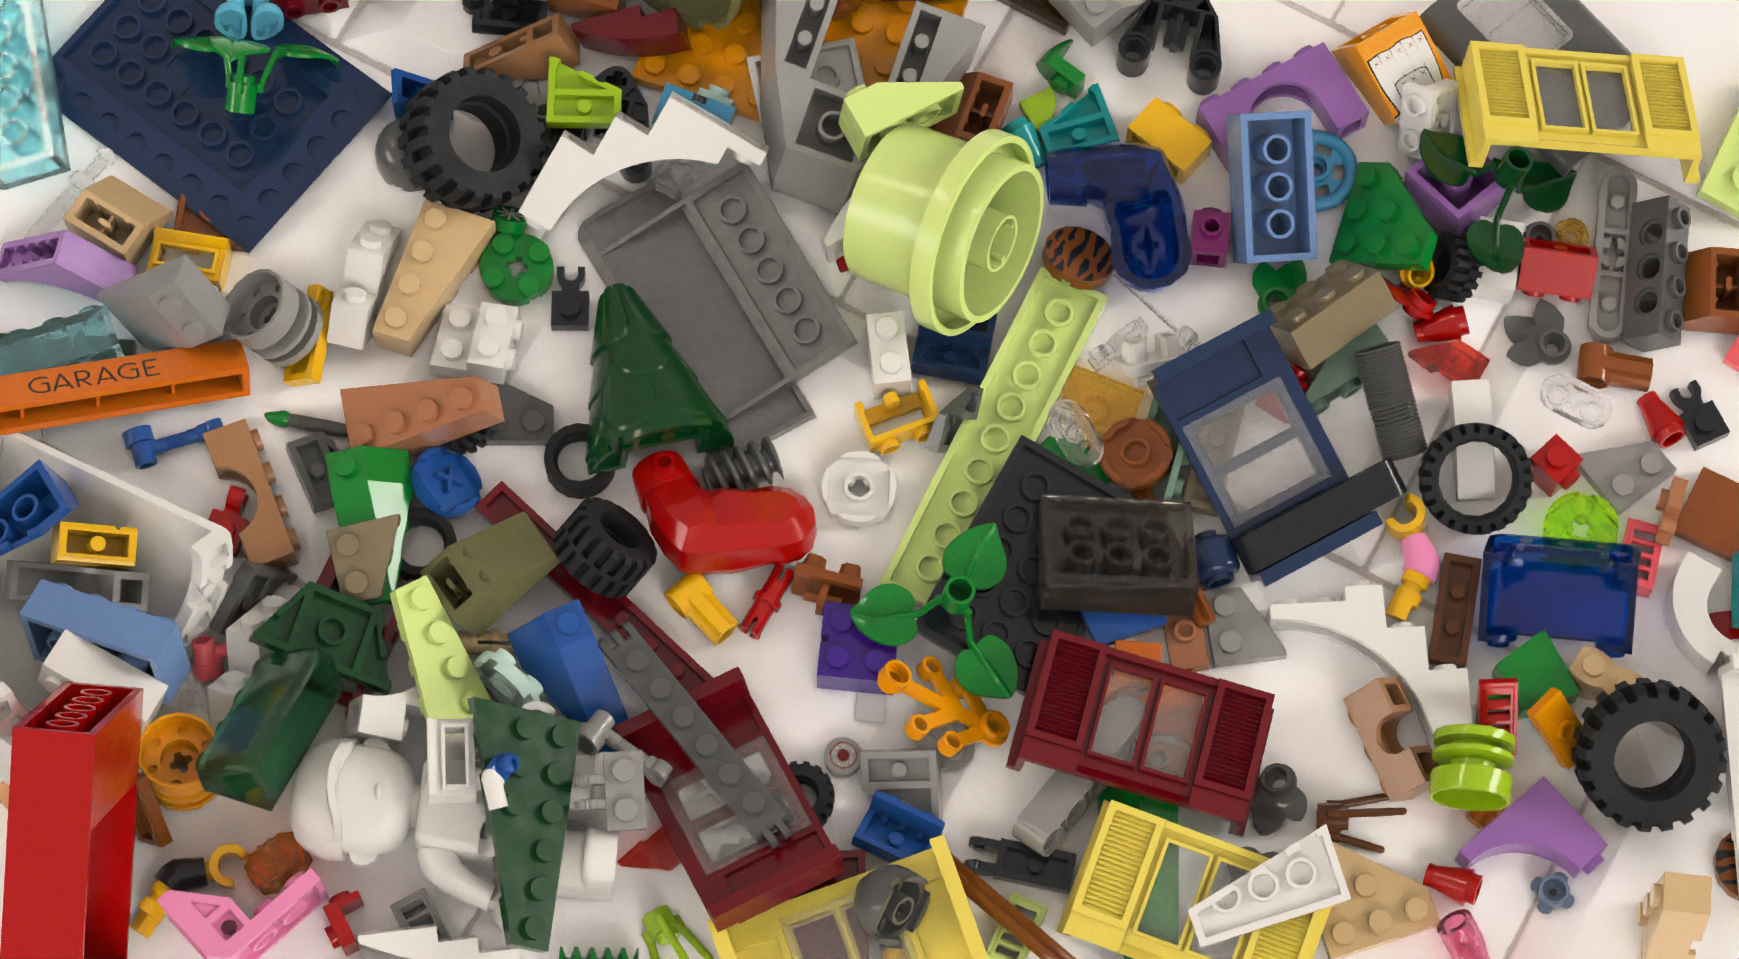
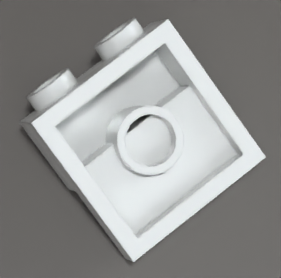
M484 301L481 302L480 309L445 304L430 362V373L453 377L477 376L490 383L504 385L507 371H514L517 349H513L515 340L521 341L524 331V319L519 318L518 307Z

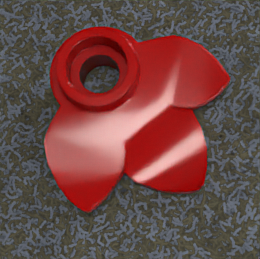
M1382 275L1394 300L1403 305L1402 309L1407 315L1415 320H1420L1421 318L1431 319L1434 315L1433 309L1436 306V302L1428 293L1420 288H1409L1402 281L1397 285Z

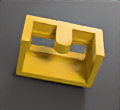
M155 227L146 271L166 263L161 261L166 248L184 250L186 253L195 256L200 255V253L215 255L211 269L197 268L214 286L218 287V291L224 292L233 253L228 238Z
M925 379L917 381L916 392L898 398L896 391L886 393L882 396V404L865 410L862 401L854 403V418L859 425L867 448L871 453L879 451L880 455H888L897 451L901 447L900 443L913 438L917 443L927 441L932 425L939 413ZM920 409L924 415V419L873 436L870 428Z

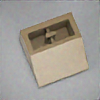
M110 175L85 188L65 214L63 220L68 231L136 265L153 242L155 227L163 228L173 215V212L115 176Z

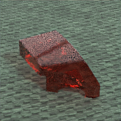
M1461 340L1414 349L1407 354L1409 358L1428 372L1434 373L1438 371L1450 381L1478 380L1490 362L1489 358Z
M662 826L646 841H639L617 861L621 867L672 871L681 864Z

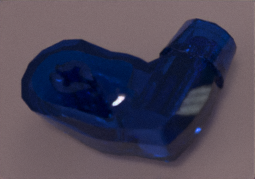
M1106 142L1086 147L1079 145L1045 152V179L1048 204L1086 207L1087 204H1092L1103 210V222L1111 239V262L1118 276L1125 284L1139 292L1156 293L1168 289L1186 274L1192 260V249L1187 233L1185 205L1166 155L1161 148L1135 142Z

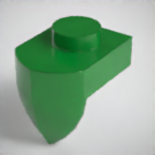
M1068 39L1048 49L1035 65L1039 73L1048 81L1055 92L1060 95L1067 94L1076 100L1084 90L1086 75L1063 59L1073 43V39Z

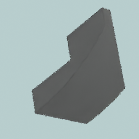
M977 386L969 387L937 414L925 449L938 453L947 452L962 420L977 419L984 388Z

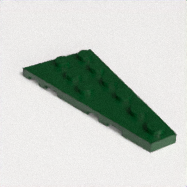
M471 697L467 701L469 713H473L476 731L473 734L475 749L479 751L482 773L491 759L499 753H513L518 757L520 763L518 771L511 773L503 785L508 806L489 811L481 780L482 773L479 775L488 834L492 836L495 856L492 857L494 872H498L501 897L499 898L505 943L506 946L538 953L549 952L581 722L478 697Z

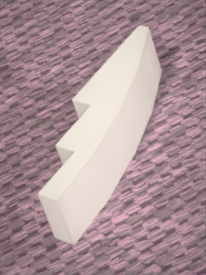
M435 924L356 933L358 944L410 959H519V949L508 946L479 950L478 937L476 935L438 939L437 926Z

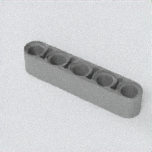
M1126 693L1118 695L1100 716L1091 751L1128 762L1135 751L1146 705ZM1156 715L1154 727H1155L1156 722H1157V718H1158L1157 715ZM1056 770L1018 816L1013 825L1012 836L1042 856L1048 857L1058 848L1108 785Z

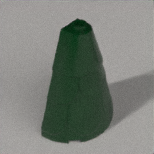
M616 283L606 287L604 293L598 299L590 365L593 366L588 402L590 414L585 454L588 474L592 475L625 468L629 451L694 439L698 454L734 447V438L726 418L698 382L697 375L672 345L670 334L634 288L625 286L623 283Z

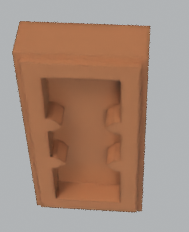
M1183 597L1161 598L1159 602L1168 621L1163 626L1169 665L1189 671L1195 670V672L1209 670L1210 664L1204 629L1197 627Z

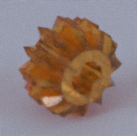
M293 831L282 832L271 839L267 838L266 842L262 845H258L257 849L248 855L243 868L253 886L259 889L263 895L278 894L284 889L285 883L298 872L304 874L309 870L313 858L295 840Z

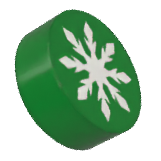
M502 205L492 211L491 220L495 221L496 230L501 233L518 235L527 230L528 224L524 219V215L518 213L520 208Z

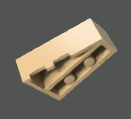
M1664 872L1657 883L1652 884L1651 891L1645 893L1644 902H1639L1637 906L1636 924L1642 926L1641 959H1695L1696 950L1690 949L1693 941L1701 942L1711 915L1712 877Z

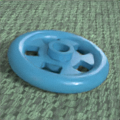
M1312 129L1314 168L1321 172L1319 176H1314L1315 189L1327 186L1329 195L1315 197L1316 212L1333 209L1348 199L1355 182L1358 162L1351 147L1339 136L1324 130ZM1317 144L1332 150L1329 158L1321 153L1314 152ZM1333 166L1344 167L1343 180L1332 178Z

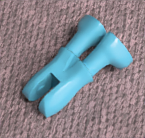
M226 0L227 2L219 5L214 15L216 29L223 35L237 40L243 39L247 33L245 6L252 7L251 36L253 39L265 40L273 37L284 26L283 12L279 6L270 3L271 0Z

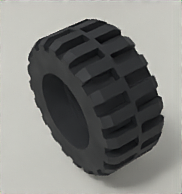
M473 66L463 67L458 71L453 70L429 83L419 90L417 96L410 99L406 105L405 110L407 114L401 117L398 126L399 130L404 131L403 135L397 137L398 149L404 150L405 157L400 160L403 169L409 168L413 177L409 180L415 188L421 186L426 191L423 197L433 203L439 200L441 204L448 208L459 209L471 214L476 212L482 214L518 197L520 193L526 191L534 183L533 177L540 173L543 166L542 161L538 158L546 154V142L541 141V136L546 133L543 122H538L536 114L539 113L535 102L530 104L526 99L527 91L521 85L515 88L512 85L513 79L502 73L496 77L495 71L486 67L478 70ZM454 110L465 111L476 116L488 128L495 147L494 162L489 172L479 171L468 166L453 149L449 137V122Z
M1636 678V684L1629 685L1626 681L1615 684L1616 691L1609 695L1603 691L1595 697L1599 703L1593 709L1588 706L1581 715L1584 719L1582 727L1576 726L1573 738L1576 740V747L1571 748L1572 760L1576 764L1574 772L1578 782L1601 813L1607 818H1613L1618 825L1629 828L1632 825L1640 832H1651L1652 827H1658L1663 832L1673 830V823L1679 820L1686 825L1694 820L1691 815L1692 812L1697 808L1704 812L1711 805L1707 798L1711 792L1718 794L1723 785L1719 780L1720 773H1726L1728 761L1723 757V752L1727 751L1725 738L1720 734L1719 730L1721 727L1709 712L1708 708L1690 691L1682 686L1679 688L1674 686L1671 681L1659 679L1657 682H1652L1649 678ZM1660 721L1671 725L1679 732L1684 743L1683 757L1674 774L1666 781L1652 787L1639 788L1625 783L1619 777L1614 766L1615 752L1624 735L1634 727L1646 722Z

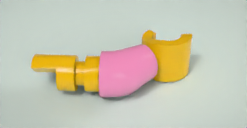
M1411 493L1406 494L1405 508L1408 512L1415 515L1414 520L1406 524L1398 523L1393 517L1385 520V528L1388 533L1395 539L1401 540L1400 546L1404 559L1402 567L1404 574L1400 580L1403 586H1397L1385 611V616L1397 621H1405L1410 610H1417L1422 600L1420 593H1425L1428 586L1435 583L1440 570V558L1429 537L1423 532L1426 525L1425 506L1419 497Z

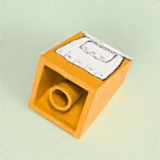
M1417 11L1390 16L1332 50L1339 64L1384 125L1398 124L1399 126L1402 89L1405 83L1411 82L1428 86L1445 78L1453 80Z

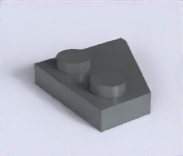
M505 382L504 385L492 383L498 386L504 422L499 423L497 427H490L489 431L495 434L492 439L489 437L484 438L487 443L486 446H546L554 434L553 405Z
M320 431L286 443L285 450L313 513L333 508L334 503L325 454L340 451L336 447L335 442Z

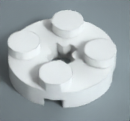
M867 451L847 452L839 456V459L833 462L831 466L829 465L823 474L821 482L823 503L830 517L843 524L863 527L880 523L887 517L888 512L895 503L897 492L895 474L874 453ZM859 480L863 481L865 488H870L869 492L863 493L862 497H856L853 492L848 490V487H854L856 481Z

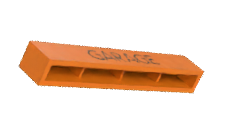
M232 339L200 344L192 348L168 349L0 376V436L251 395L250 371L243 346L237 340Z

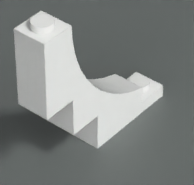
M672 91L651 129L618 111L597 148L564 130L518 213L524 215L528 225L538 230H542L543 227L551 230L560 215L580 194L604 177L621 169L640 163L667 159L699 160L718 164L727 147L733 150L731 155L738 161L749 166L754 162L760 166L768 153L769 146Z

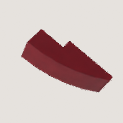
M636 5L570 23L571 30L584 48L600 53L618 56L649 57L690 50L687 25L676 7L646 15L641 6Z

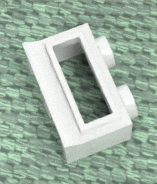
M426 718L429 805L476 803V791H482L479 777L482 770L481 767H475V753H479V751L475 749L473 734L476 733L474 719ZM464 733L466 784H446L445 734Z

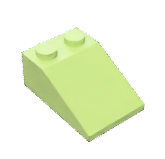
M877 82L869 87L862 84L851 89L845 95L846 98L843 100L838 124L858 160L861 161L871 155L879 142L892 129L903 123H914L928 128L956 114L963 95L964 86L961 82Z

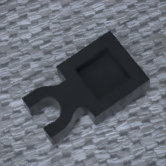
M557 266V280L562 291H552L551 330L589 331L590 295L589 291H580L586 281L585 267H578L577 278L567 280L565 278L564 266Z
M1696 379L1689 382L1687 386L1692 395L1691 398H1684L1678 388L1671 390L1668 396L1672 403L1684 412L1679 417L1684 421L1685 435L1694 451L1728 437L1730 430L1713 400L1703 403L1701 387Z

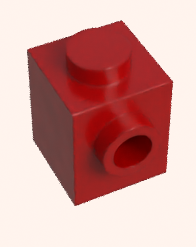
M1556 433L1530 457L1533 482L1551 498L1561 488L1565 491L1568 490L1580 478L1581 474L1578 470L1584 459Z

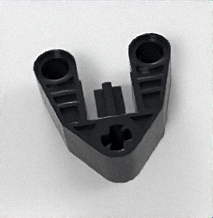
M1147 0L1118 44L1116 56L1118 71L1122 75L1132 78L1141 76L1146 71L1151 53L1155 49L1163 19L1169 22L1162 46L1169 48V52L1176 53V50L1183 52L1190 26L1196 28L1190 52L1186 83L1188 88L1198 95L1212 93L1219 84L1222 60L1219 20L1209 0H1189V2L1182 0ZM1130 51L1137 52L1141 57L1131 59L1125 54ZM1199 69H1206L1210 71L1212 75L1207 77L1201 76L1196 71Z
M612 66L594 77L599 82H607L611 85L619 86L618 88L622 89V113L650 128L648 104L631 73L626 68ZM551 128L547 134L548 155H551L564 130L583 141H587L590 129ZM595 129L593 136L602 140L608 129ZM652 161L621 169L620 173L630 183L639 184L645 182L652 174Z

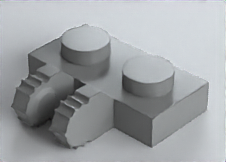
M642 750L603 752L604 775L573 777V786L579 788L605 786V799H580L574 802L575 811L606 810L607 832L647 830Z

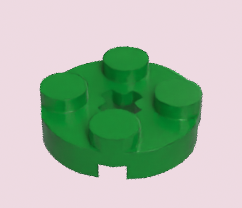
M527 233L518 235L497 234L493 238L492 243L485 248L480 259L479 270L484 287L489 291L494 300L504 305L524 306L530 304V300L536 299L539 295L541 298L547 293L554 279V263L548 245ZM515 262H522L523 267L527 268L526 272H519L517 277L511 276V270L508 266Z

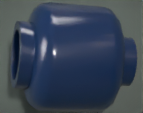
M1206 530L1195 535V542L1188 546L1186 557L1198 583L1206 585L1208 589H1215L1235 580L1234 575L1240 569V563L1231 543V537L1217 534L1216 530Z

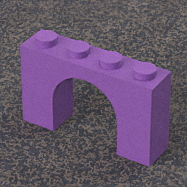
M1322 42L1314 47L1307 45L1293 55V58L1284 63L1277 61L1270 64L1262 71L1261 75L1251 80L1248 77L1239 80L1231 87L1230 91L1220 96L1218 94L1208 96L1200 103L1195 122L1209 134L1212 140L1211 147L1229 174L1227 114L1252 113L1257 106L1266 100L1275 97H1290L1302 101L1309 106L1327 132L1343 139L1366 126L1369 110L1325 43Z

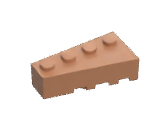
M477 376L340 389L350 448L372 446L408 450L409 455L412 456L428 448L442 445L504 422L498 386Z

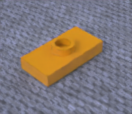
M1551 687L1526 714L1558 764L1569 770L1575 764L1572 760L1571 748L1576 747V740L1573 738L1576 726L1582 727V724L1562 692Z

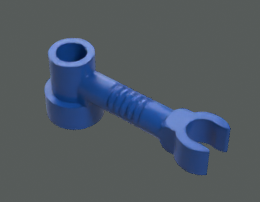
M215 418L199 424L195 428L156 440L150 425H140L124 431L122 437L126 450L131 451L136 469L142 470L153 467L158 463L156 455L194 443L205 442L203 433L224 425L221 418Z

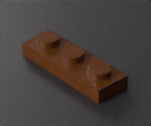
M1447 552L1443 555L1428 650L1429 664H1455L1457 668H1466L1482 559Z

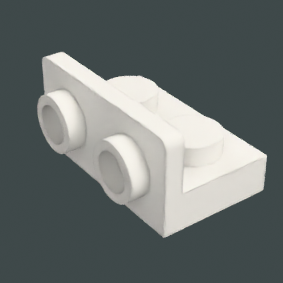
M1445 78L1428 86L1411 82L1403 85L1398 153L1422 159L1419 144L1420 134L1424 128L1434 132L1454 133L1458 81Z

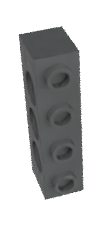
M1670 195L1632 203L1622 341L1643 353L1680 346L1681 330L1684 325L1683 303L1686 293L1685 276L1686 262L1689 257L1688 235L1691 215L1688 206Z

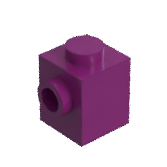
M1213 207L1194 210L1191 222L1188 265L1225 268L1228 255L1231 213H1224L1222 210Z

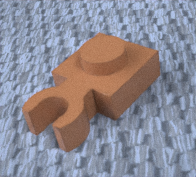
M1674 476L1669 489H1661L1655 510L1661 511L1654 543L1669 547L1671 538L1676 531L1678 517L1683 506L1689 480Z

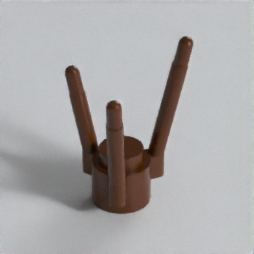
M1385 793L1344 800H1326V803H1317L1316 829L1326 824L1332 842H1340L1365 850L1384 853L1385 848L1383 846L1340 834L1341 830L1348 831L1349 818L1405 815L1407 809L1403 807L1349 809V807L1388 801L1389 797Z

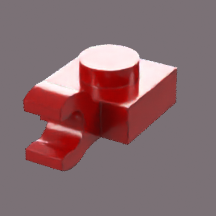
M232 485L226 498L224 511L213 508L208 520L226 528L231 533L233 557L237 558L242 546L239 533L250 524L248 519L241 517L249 500V495L246 494V489Z

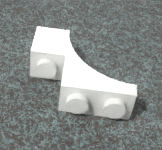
M367 220L347 247L342 288L331 304L326 342L363 350L371 339L383 284L391 260L401 242L403 228L392 226L386 220Z
M267 595L225 630L229 670L207 687L209 719L212 728L244 736L264 718L265 689L276 652L248 640L258 627L288 602L283 597Z
M416 681L401 693L386 696L363 694L350 701L344 738L358 739L363 744L369 738L380 739L386 742L389 748L401 742L407 733L409 725L408 717H405V715L425 719L424 714L421 715L417 701L420 696Z

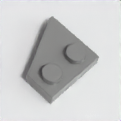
M1241 587L1203 591L1216 617L1212 624L1207 625L1213 668L1286 659L1287 652L1285 647Z
M938 748L867 749L860 751L862 791L874 795L875 791L879 790L885 794L894 795L901 799L902 802L921 811H928L942 820Z

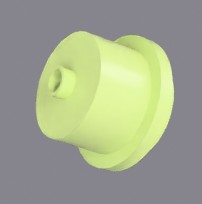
M903 123L892 129L871 153L860 173L850 199L843 234V251L848 269L857 277L909 297L912 313L917 322L923 327L940 334L956 336L967 331L976 323L990 319L1004 306L1018 286L1031 259L1040 231L1044 207V187L1042 177L1037 168H1035L1033 154L1029 145L1023 138L999 129L985 130L968 142L914 123Z

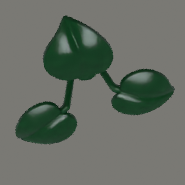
M1425 128L1420 134L1419 147L1422 161L1428 172L1443 184L1460 187L1467 182L1469 175L1479 177L1494 169L1495 181L1501 188L1505 189V192L1494 216L1493 223L1487 220L1475 221L1468 228L1465 240L1468 250L1481 264L1501 274L1512 272L1521 262L1525 246L1524 238L1518 228L1507 224L1500 225L1502 215L1513 190L1515 189L1517 194H1522L1525 203L1532 209L1543 213H1553L1560 210L1568 200L1577 171L1572 169L1563 178L1550 163L1533 162L1531 154L1521 147H1511L1505 152L1501 160L1494 157L1483 168L1476 169L1477 167H1468L1464 138L1462 136L1448 132H1434Z

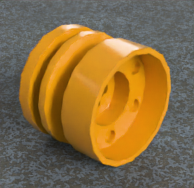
M175 712L160 716L150 723L141 736L140 769L143 774L147 775L159 805L168 810L187 812L202 808L215 798L222 787L225 770L216 733L207 721L194 714ZM184 765L188 771L182 773L178 767Z

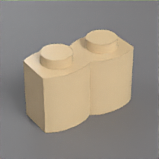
M1583 646L1568 669L1580 690L1579 697L1596 701L1597 704L1599 702L1595 697L1603 691L1608 695L1616 691L1615 684L1626 681L1629 685L1636 684V678H1643L1631 669L1616 666L1606 653L1591 646Z

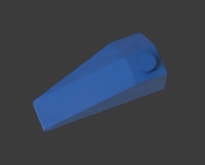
M40 459L0 492V556L43 536L80 504L65 479Z
M579 599L543 613L507 634L522 670L526 675H531L542 685L544 694L567 719L587 723L598 709L608 712L615 721L614 726L629 719ZM605 744L597 753L616 751Z

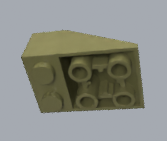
M523 511L447 546L420 571L422 577L427 575L442 606L451 619L478 638L560 561L529 515Z

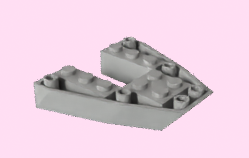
M762 0L760 110L765 145L769 146L766 156L771 190L839 214L845 203L851 198L856 182L869 157L861 161L858 160L838 124L843 100L846 98L845 95L848 91L811 79L838 0ZM916 0L887 82H959L970 68L986 25Z

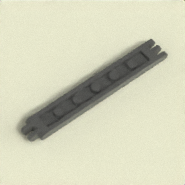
M628 620L621 624L623 631L628 635L625 639L616 629L608 633L616 644L613 648L610 647L604 638L598 640L597 643L603 654L757 842L764 838L772 849L780 845L772 833L775 829L785 840L791 837L792 833L784 823L789 819L786 812Z

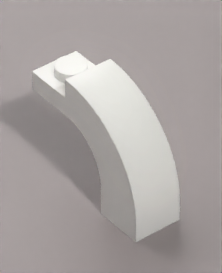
M1688 551L1676 571L1667 592L1666 618L1671 636L1680 652L1698 670L1707 674L1714 663L1720 667L1730 663V654L1739 653V645L1723 636L1714 627L1708 614V596L1722 569Z

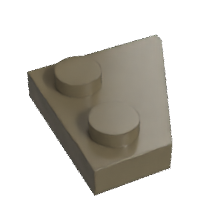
M400 514L326 531L340 593L362 602L383 597L387 581V570L393 557V545L398 526L400 527L401 523Z

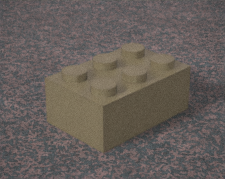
M1339 260L1330 264L1325 269L1326 273L1315 281H1308L1299 286L1296 294L1288 300L1272 305L1269 309L1273 312L1277 322L1270 325V328L1287 361L1311 370L1399 308L1379 270L1351 261Z

